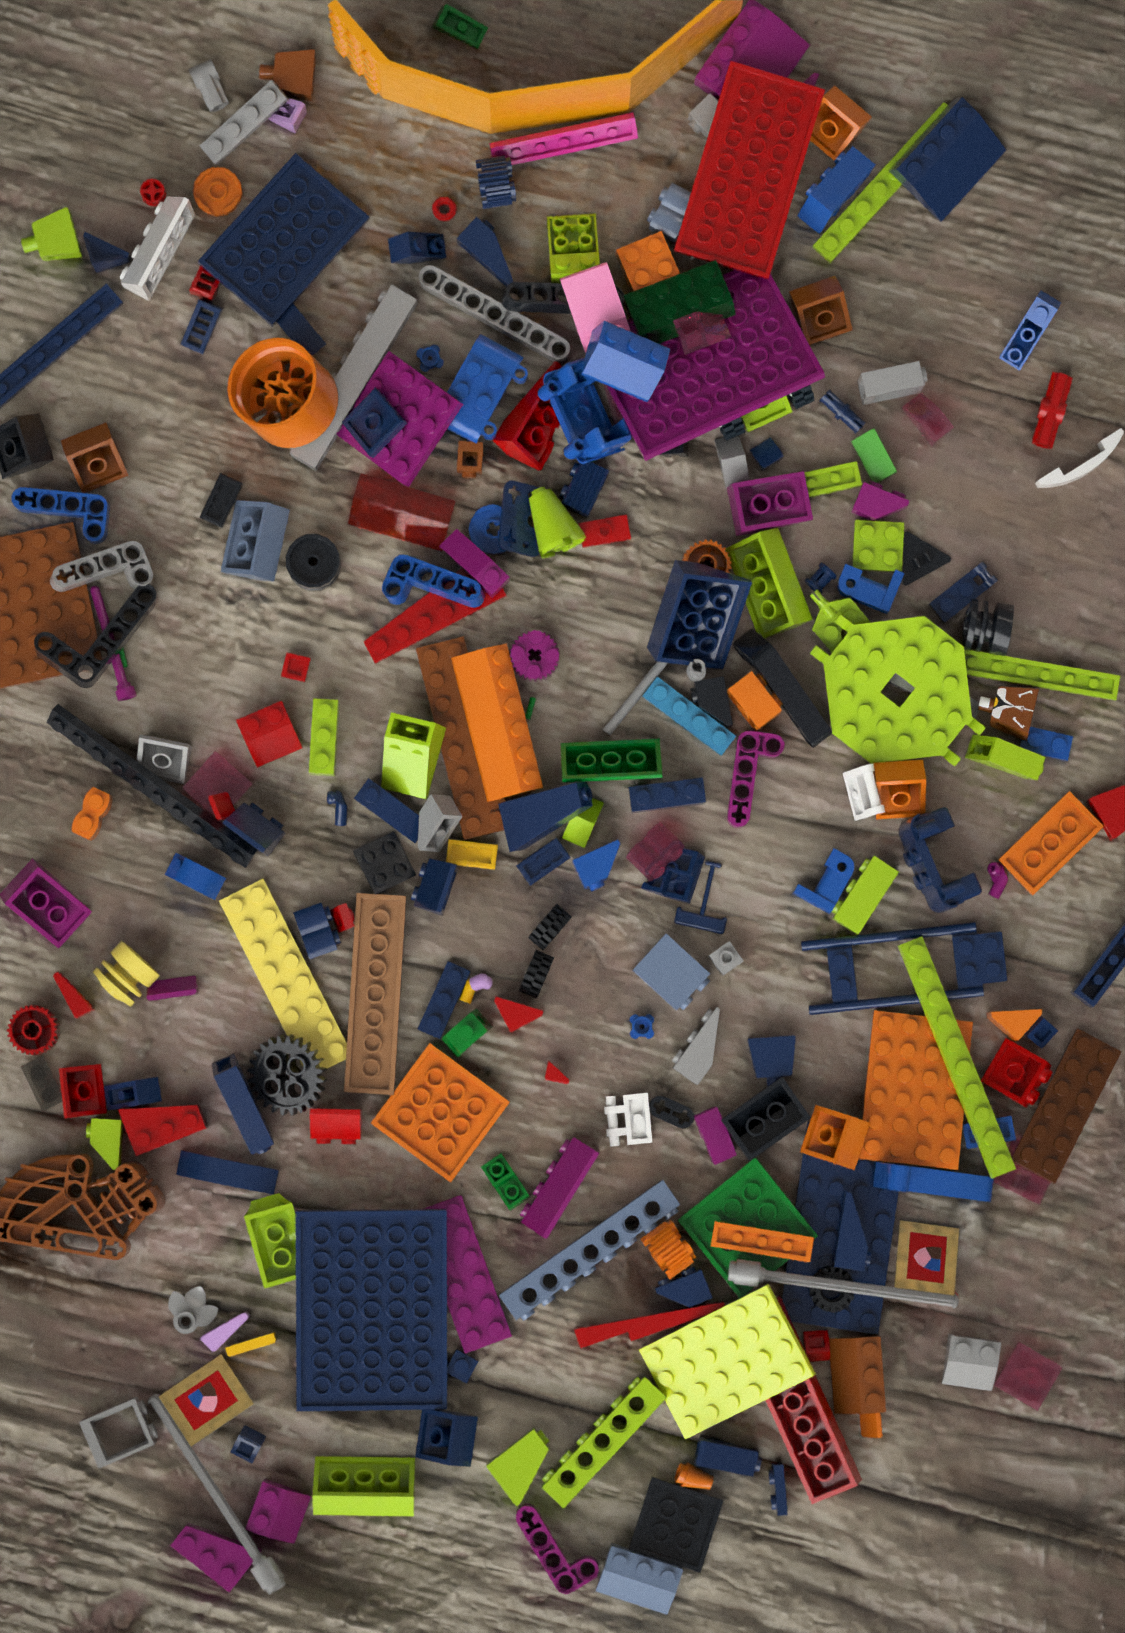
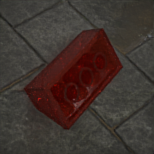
M361 473L353 497L348 525L443 552L439 546L447 539L456 508V501Z

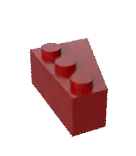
M200 1105L118 1109L136 1156L208 1128Z

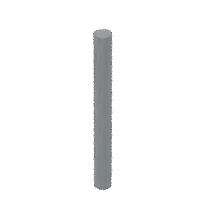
M656 662L602 729L608 735L613 733L668 663Z

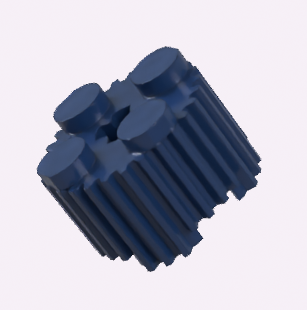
M504 155L475 160L476 169L481 168V171H477L481 198L486 197V200H482L483 209L512 205V202L516 201V190L514 181L509 182V178L513 177L510 157L505 158Z

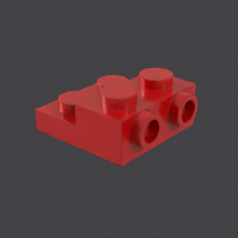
M1005 1038L980 1081L1027 1108L1029 1104L1034 1105L1040 1095V1092L1037 1090L1041 1083L1046 1084L1052 1075L1050 1070L1052 1065Z

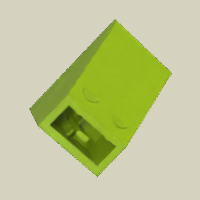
M596 214L547 217L551 283H561L560 278L600 264Z
M391 712L384 736L381 788L427 800L446 727L434 722Z

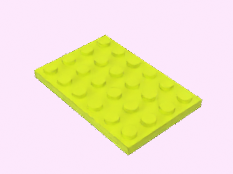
M769 1284L639 1349L659 1390L667 1397L665 1401L685 1439L816 1374Z

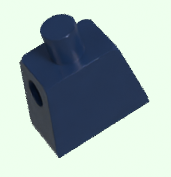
M795 1035L747 1039L756 1078H767V1087L782 1076H792Z

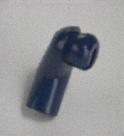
M338 790L336 792L328 791L327 803L335 804V825L346 826L348 807L342 792Z

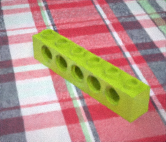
M645 1375L641 1379L637 1376L627 1387L630 1391L624 1398L619 1395L610 1405L613 1408L607 1416L604 1413L601 1414L593 1423L596 1428L590 1434L585 1432L576 1441L579 1446L573 1452L568 1450L559 1460L561 1465L555 1471L551 1468L541 1479L544 1481L542 1489L563 1509L667 1398ZM635 1396L641 1397L644 1400V1405L639 1410H634L629 1405L630 1400ZM616 1415H623L627 1419L624 1427L616 1428L613 1426L612 1420ZM604 1433L609 1436L610 1440L606 1446L601 1447L595 1443V1438L598 1434ZM589 1452L592 1455L591 1463L588 1465L579 1463L578 1456L580 1453ZM566 1470L572 1471L575 1474L574 1481L564 1483L561 1480L562 1472Z

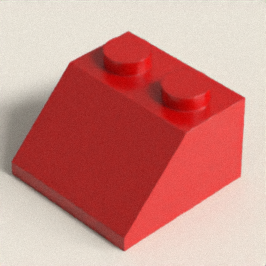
M282 701L236 720L257 768L303 749Z
M311 1108L310 1139H316V1144H331V1139H341V1144H356V1140L362 1139V1109Z

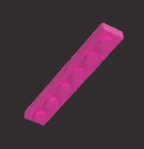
M628 113L492 142L489 145L492 157L505 155V158L510 157L511 165L637 139L638 133L634 113Z

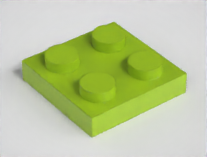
M855 520L852 567L862 571L894 572L896 569L902 572L904 522Z

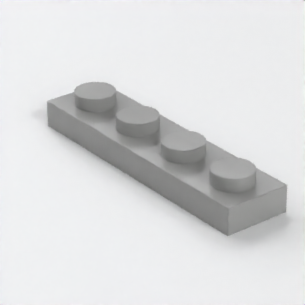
M270 80L209 136L200 147L213 163L218 165L283 106L289 98L273 80Z

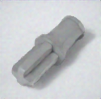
M694 659V662L691 661L687 667V676L691 682L700 681L706 675L704 662L700 659Z

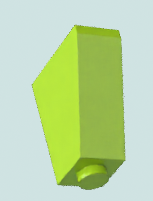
M972 734L965 755L966 759L1024 779L1038 780L1044 769V756L997 737Z
M534 1427L486 1464L487 1469L516 1507L523 1500L549 1450L547 1445L550 1442L541 1429L537 1432Z

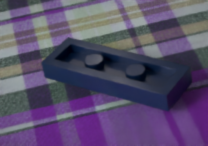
M449 961L447 962L418 1026V1030L441 1039L471 971Z

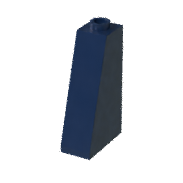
M576 782L499 803L509 852L527 849L592 807V791L587 782Z
M233 1053L212 1063L214 1079L251 1155L267 1152L274 1145L273 1137L235 1054Z

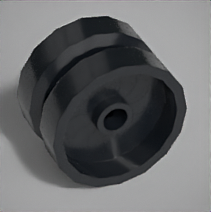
M305 534L297 538L289 546L286 554V568L292 581L300 588L310 592L323 591L331 587L338 579L341 571V557L335 544L327 537L319 534ZM312 558H317L318 563L315 566H310L308 561L312 562Z

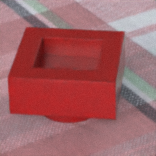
M286 652L281 677L305 683L311 658Z
M347 903L338 905L330 910L338 933L354 927V914L348 908Z

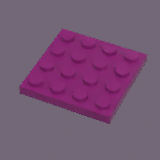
M388 351L349 414L376 387L384 394L407 424L374 458L365 452L344 425H342L336 435L403 485L409 487L463 406V403L397 355Z

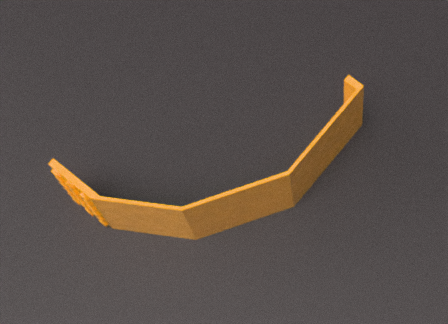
M333 0L328 4V17L330 18L329 23L332 26L330 29L333 32L334 48L342 58L346 56L349 58V61L352 63L350 65L359 77L361 75L365 77L366 85L373 94L379 93L384 99L494 134L628 114L729 29L741 12L743 0H715L630 73L496 93H487L388 60L337 0Z

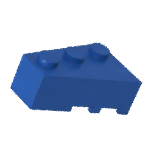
M852 147L847 153L842 151L834 161L836 166L833 169L828 167L820 177L822 181L818 185L814 183L805 194L808 198L797 216L819 235L825 229L828 221L833 216H836L841 206L852 197L875 167V164L855 147Z

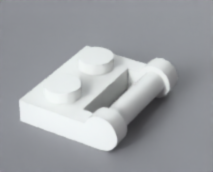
M874 764L864 765L843 773L855 821L886 812L884 805H881L873 774L875 771Z

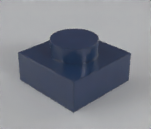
M1040 1016L1025 1035L1043 1049L1058 1030L1044 1017Z
M456 1349L447 1366V1373L467 1384L478 1360Z

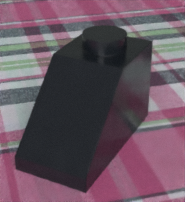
M724 676L695 681L694 688H690L692 702H697L701 710L725 727H732L733 722Z

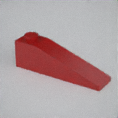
M555 361L504 419L497 431L496 437L492 440L506 455L538 471L542 470L553 451L554 442H552L555 428H559L560 424L550 400L543 401L538 396V389L544 385V375L547 372L562 367L559 362Z

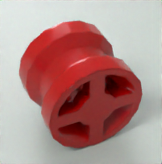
M148 179L142 183L140 194L148 206L157 207L160 201H165L166 191L159 180Z

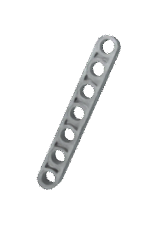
M427 265L420 270L419 281L425 291L553 362L563 363L569 358L570 345L563 337L518 312L508 311L503 307L502 303L435 266ZM428 273L437 276V280L432 284H428L423 280L424 276ZM450 285H454L459 289L458 293L454 296H449L445 293V289ZM471 297H476L480 301V304L475 308H471L466 304L467 300ZM492 309H497L501 312V317L497 320H492L488 317V312ZM513 321H519L522 323L523 328L518 332H514L509 328V325ZM535 333H540L545 339L542 343L536 344L531 341V336ZM556 345H562L565 347L566 352L561 356H557L552 352V349Z

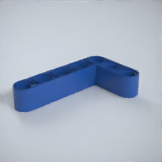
M876 1162L873 1187L991 1202L994 1178Z

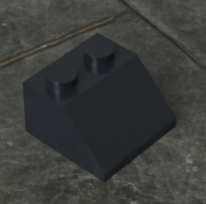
M39 413L16 416L0 425V473L2 479L38 469L54 460Z

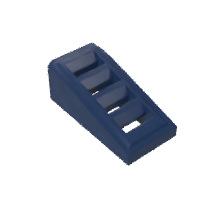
M199 299L180 345L204 354L224 308L205 299ZM202 309L214 312L213 317L201 312ZM200 317L204 320L209 321L210 325L207 326L203 323L198 322L197 320ZM194 326L206 331V334L203 335L193 331ZM190 335L202 340V344L200 345L189 340Z

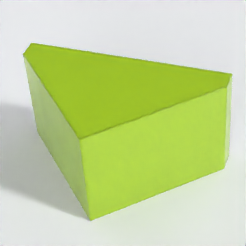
M594 798L591 800L592 807L568 822L562 839L585 848L604 805V802Z

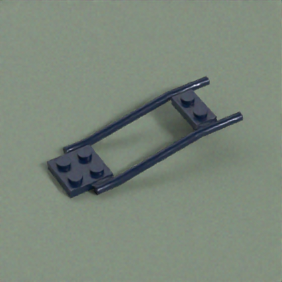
M976 922L801 941L802 951L827 948L833 1003L809 1005V1015L920 1003L917 994L858 1000L852 945L908 940L919 937L952 935L958 989L945 990L948 1000L984 996L983 984L1008 981L1002 931L977 934Z

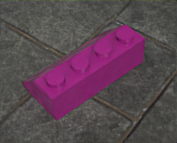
M575 1137L571 1141L565 1140L559 1150L562 1153L561 1158L558 1162L553 1160L546 1171L549 1177L545 1184L541 1181L533 1192L536 1198L532 1205L526 1203L520 1213V1216L523 1217L521 1223L545 1239L548 1238L599 1155V1152Z

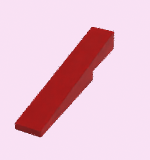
M723 1301L582 1326L574 1328V1332L580 1349L628 1332L630 1340L634 1341L708 1315L724 1307L725 1304Z

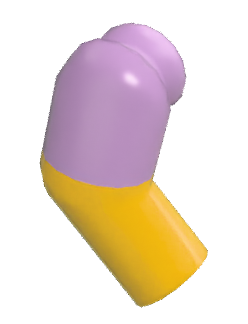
M478 974L469 978L465 983L459 1000L471 1004L476 991L491 988L493 984L492 978L486 974Z

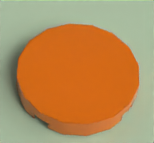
M208 168L201 172L195 180L193 189L194 200L198 207L208 215L216 217L228 215L241 202V182L236 174L227 168Z

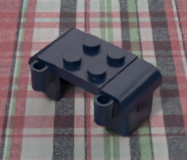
M946 807L922 815L917 814L904 821L898 830L899 837L904 846V861L908 867L912 868L915 875L913 876V882L916 888L924 894L930 909L937 913H943L958 907L965 900L980 895L982 892L975 872L945 885L938 873L925 839L955 827L950 812Z

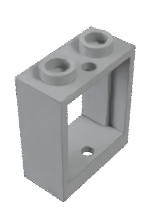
M919 361L861 373L857 383L862 405L919 394L925 386V382H927V373L925 367L920 366Z
M134 1397L79 1422L98 1469L157 1443L155 1438L158 1437L154 1424H149L145 1415L148 1414V1410L143 1400L139 1401L138 1397ZM133 1406L146 1441L108 1456L94 1422Z

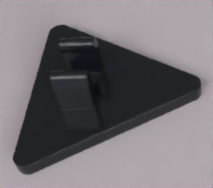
M904 532L903 585L907 586L951 561L950 556L910 532Z

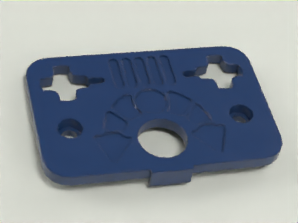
M513 480L504 484L498 545L502 550L530 557L539 555L535 529L529 526L528 517L532 515L529 498L532 496L531 492L540 487ZM513 486H516V491L519 492V495L515 496V500H513L512 494L508 492ZM509 532L511 538L515 539V543L510 544V547L504 541V537L508 536Z

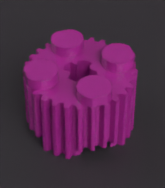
M539 630L528 631L527 634L522 633L523 636H518V640L514 641L510 650L513 670H515L516 674H519L520 678L524 677V680L528 678L529 682L532 680L537 682L538 679L542 681L543 678L547 680V676L551 677L552 673H555V668L558 667L557 663H559L560 653L557 643H554L553 638L550 639V635L546 636L545 632L542 633ZM531 651L535 653L537 651L540 652L539 658L541 660L538 662L535 659L530 661L528 659L530 657L529 653Z

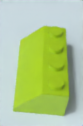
M779 528L758 532L726 548V552H729L728 557H731L730 561H732L731 566L734 574L752 581L745 603L757 633L766 639L813 620Z
M315 1456L312 1495L313 1515L414 1516L415 1458Z

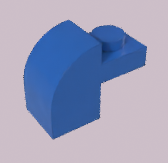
M175 853L165 873L166 876L213 900L216 899L226 880L225 877L178 853Z

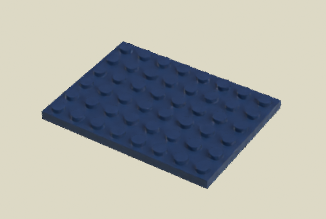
M447 1209L296 1210L297 1411L447 1409Z

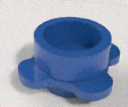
M433 344L431 347L417 350L416 356L420 358V369L423 372H428L431 368H441L444 361L440 358L439 346Z
M634 1014L630 1017V1022L632 1023L630 1036L633 1039L638 1037L651 1039L654 1036V1031L652 1030L654 1017L652 1015L638 1016ZM641 1024L644 1025V1029H640Z

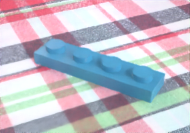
M659 677L653 681L642 696L720 756L723 755L736 737V735Z

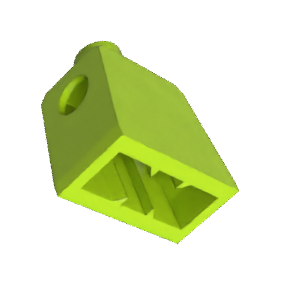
M68 207L33 222L34 235L21 239L24 253L39 250L43 261L83 257Z

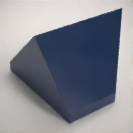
M87 232L84 233V242L96 273L130 262L131 256L128 252Z

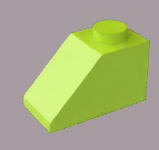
M91 1118V1123H87L86 1138H90L92 1147L113 1170H116L121 1165L123 1121L119 1119Z

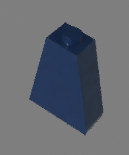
M699 1436L694 1463L701 1467L753 1477L754 1471L759 1472L762 1457L758 1456L759 1451L756 1449Z

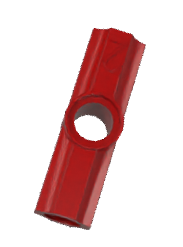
M1052 372L1045 397L1042 398L1038 410V422L1031 444L1044 449L1053 448L1059 424L1061 425L1065 415L1066 399L1070 391L1072 377L1063 373Z

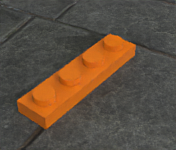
M715 1221L711 1246L811 1262L814 1237Z

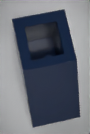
M405 232L388 239L391 263L413 264L447 258L443 234Z
M695 1267L682 1271V1276L674 1280L668 1277L657 1281L659 1286L654 1287L657 1294L687 1307H692L713 1298L702 1270H696Z

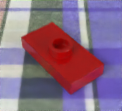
M627 515L578 523L586 536L584 538L585 541L582 542V548L631 540Z

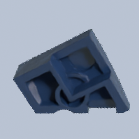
M675 847L669 854L667 861L661 863L656 868L658 872L648 883L644 882L641 888L663 897L690 904L705 857L697 851Z

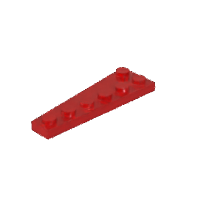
M462 568L456 572L472 579ZM447 582L444 589L453 588L455 582ZM503 588L493 598L484 591L485 599L482 605L472 608L429 592L363 642L374 663L377 664L507 597ZM474 590L473 593H466L470 597L471 594H476V591Z

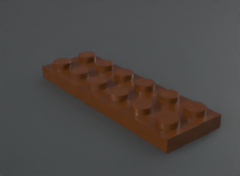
M1078 1028L1075 1030L1012 1155V1160L1016 1165L1052 1184H1056L1122 1051Z

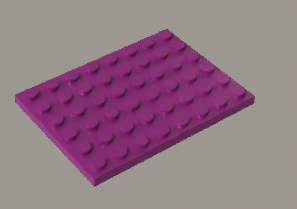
M737 270L722 275L733 299L736 315L660 343V345L669 348L670 352L665 371L648 402L606 385L645 461L825 378L821 365L771 274L768 280ZM631 318L628 319L630 331L637 334Z

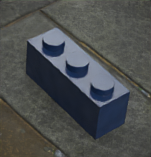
M703 777L628 788L631 814L706 803Z

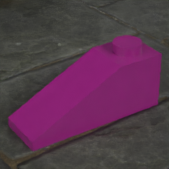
M458 529L439 546L473 580L477 581L491 598L510 581V577Z

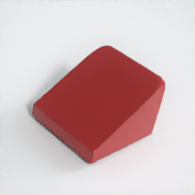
M227 792L209 796L208 799L217 820H224L235 811Z
M548 1061L545 1079L568 1085L570 1080Z
M828 1330L803 1331L804 1350L809 1361L830 1360Z

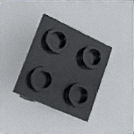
M394 831L353 850L355 858L375 895L381 894L387 889L416 876Z

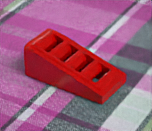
M200 266L189 292L213 303L221 283L216 278L214 282L202 278L204 274L210 277L213 276ZM203 283L210 286V291L199 287V284Z
M60 972L53 974L75 1018L79 1019L95 1010L90 1002Z

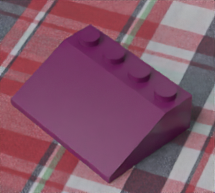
M749 0L696 75L694 85L707 94L711 93L716 100H719L730 61L788 78L810 47V44L772 11L755 0Z

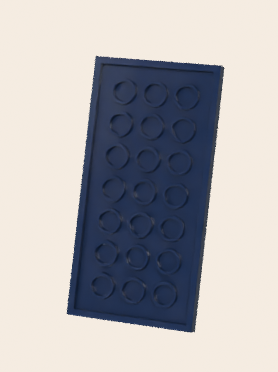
M807 1121V1126H806V1132H807V1129H808V1126H809V1123H810V1122H808V1121ZM804 1153L802 1154L795 1207L817 1233L818 1237L814 1240L811 1262L790 1259L787 1261L785 1273L813 1276L820 1269L828 1266L833 1267L844 1192L847 1191L852 1193L868 1245L867 1251L871 1252L869 1267L865 1266L864 1272L845 1268L841 1269L848 1272L854 1282L885 1286L899 1191L873 1187L877 1161L858 1159L855 1170ZM784 1284L782 1301L792 1322L871 1334L879 1333L884 1297L854 1293V1299L848 1307H845L842 1311L828 1312L817 1307L812 1301L809 1294L810 1287ZM822 1289L824 1296L828 1299H835L841 1294V1291Z

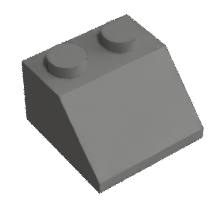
M948 1334L942 1384L992 1391L998 1369L1001 1342Z

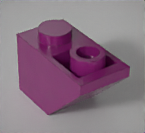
M864 482L851 513L870 521H877L906 509L909 500L905 499L906 495L898 491L892 490L890 493L882 490L883 486L876 482Z

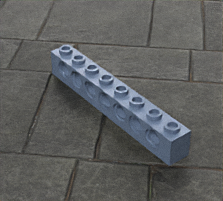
M662 1179L499 1294V1297L515 1320L520 1317L523 1321L535 1313L534 1307L540 1303L545 1306L556 1298L554 1293L562 1288L564 1292L576 1284L574 1279L583 1274L584 1277H587L597 1269L595 1264L602 1259L605 1263L617 1255L615 1250L622 1245L626 1249L637 1241L635 1236L644 1231L647 1234L658 1226L656 1221L663 1216L667 1220L679 1212L676 1207L680 1203ZM650 1201L657 1202L660 1208L659 1212L653 1216L648 1215L645 1211V1206ZM628 1216H636L639 1219V1225L636 1229L629 1230L625 1227V1220ZM614 1230L618 1233L619 1239L615 1244L605 1242L604 1235L607 1231ZM590 1244L598 1248V1255L593 1259H589L584 1255V1248ZM568 1259H573L578 1264L577 1270L573 1273H568L563 1268L564 1262ZM551 1273L557 1277V1284L554 1287H546L543 1284V1277L546 1274ZM526 1288H533L536 1291L537 1297L534 1301L527 1302L523 1299L522 1293Z

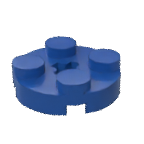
M495 504L486 505L478 509L469 525V536L472 543L485 554L492 555L506 552L498 545L499 530L497 531V536L486 532L490 528L489 524L494 523L495 526H500L502 507ZM509 532L508 536L504 537V541L510 547V544L515 543V539L511 538Z

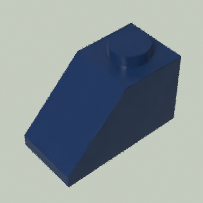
M158 1077L104 1086L108 1111L162 1101Z

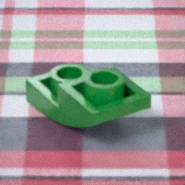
M502 1153L481 1166L485 1175L510 1211L530 1198V1195Z

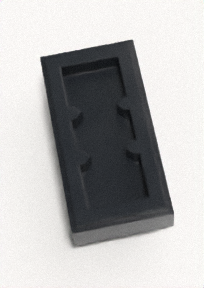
M220 473L203 508L200 519L223 529L243 483Z

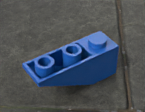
M1040 290L999 358L1020 371L1059 309L1061 302Z

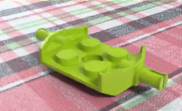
M818 589L814 591L817 597L813 593L810 595L819 606V612L812 631L816 633L831 652L834 651L843 639L841 636L843 628L835 623L840 614L844 615L854 624L870 623V620L850 597L828 601L821 595Z

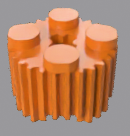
M707 539L704 542L699 541L698 544L695 542L693 546L689 547V550H686L682 560L704 564L705 560H708L710 565H713V568L730 573L732 569L731 557H728L729 552H725V547L721 548L722 544L718 545L717 541L713 543L711 539L709 542Z
M671 1220L667 1223L664 1221L641 1238L645 1247L650 1244L647 1248L661 1270L668 1269L665 1273L669 1279L694 1263L693 1260L696 1258L686 1240L680 1241L682 1237Z

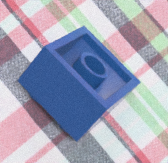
M619 840L572 860L584 890L590 888L592 892L605 886L604 881L609 876L620 846Z

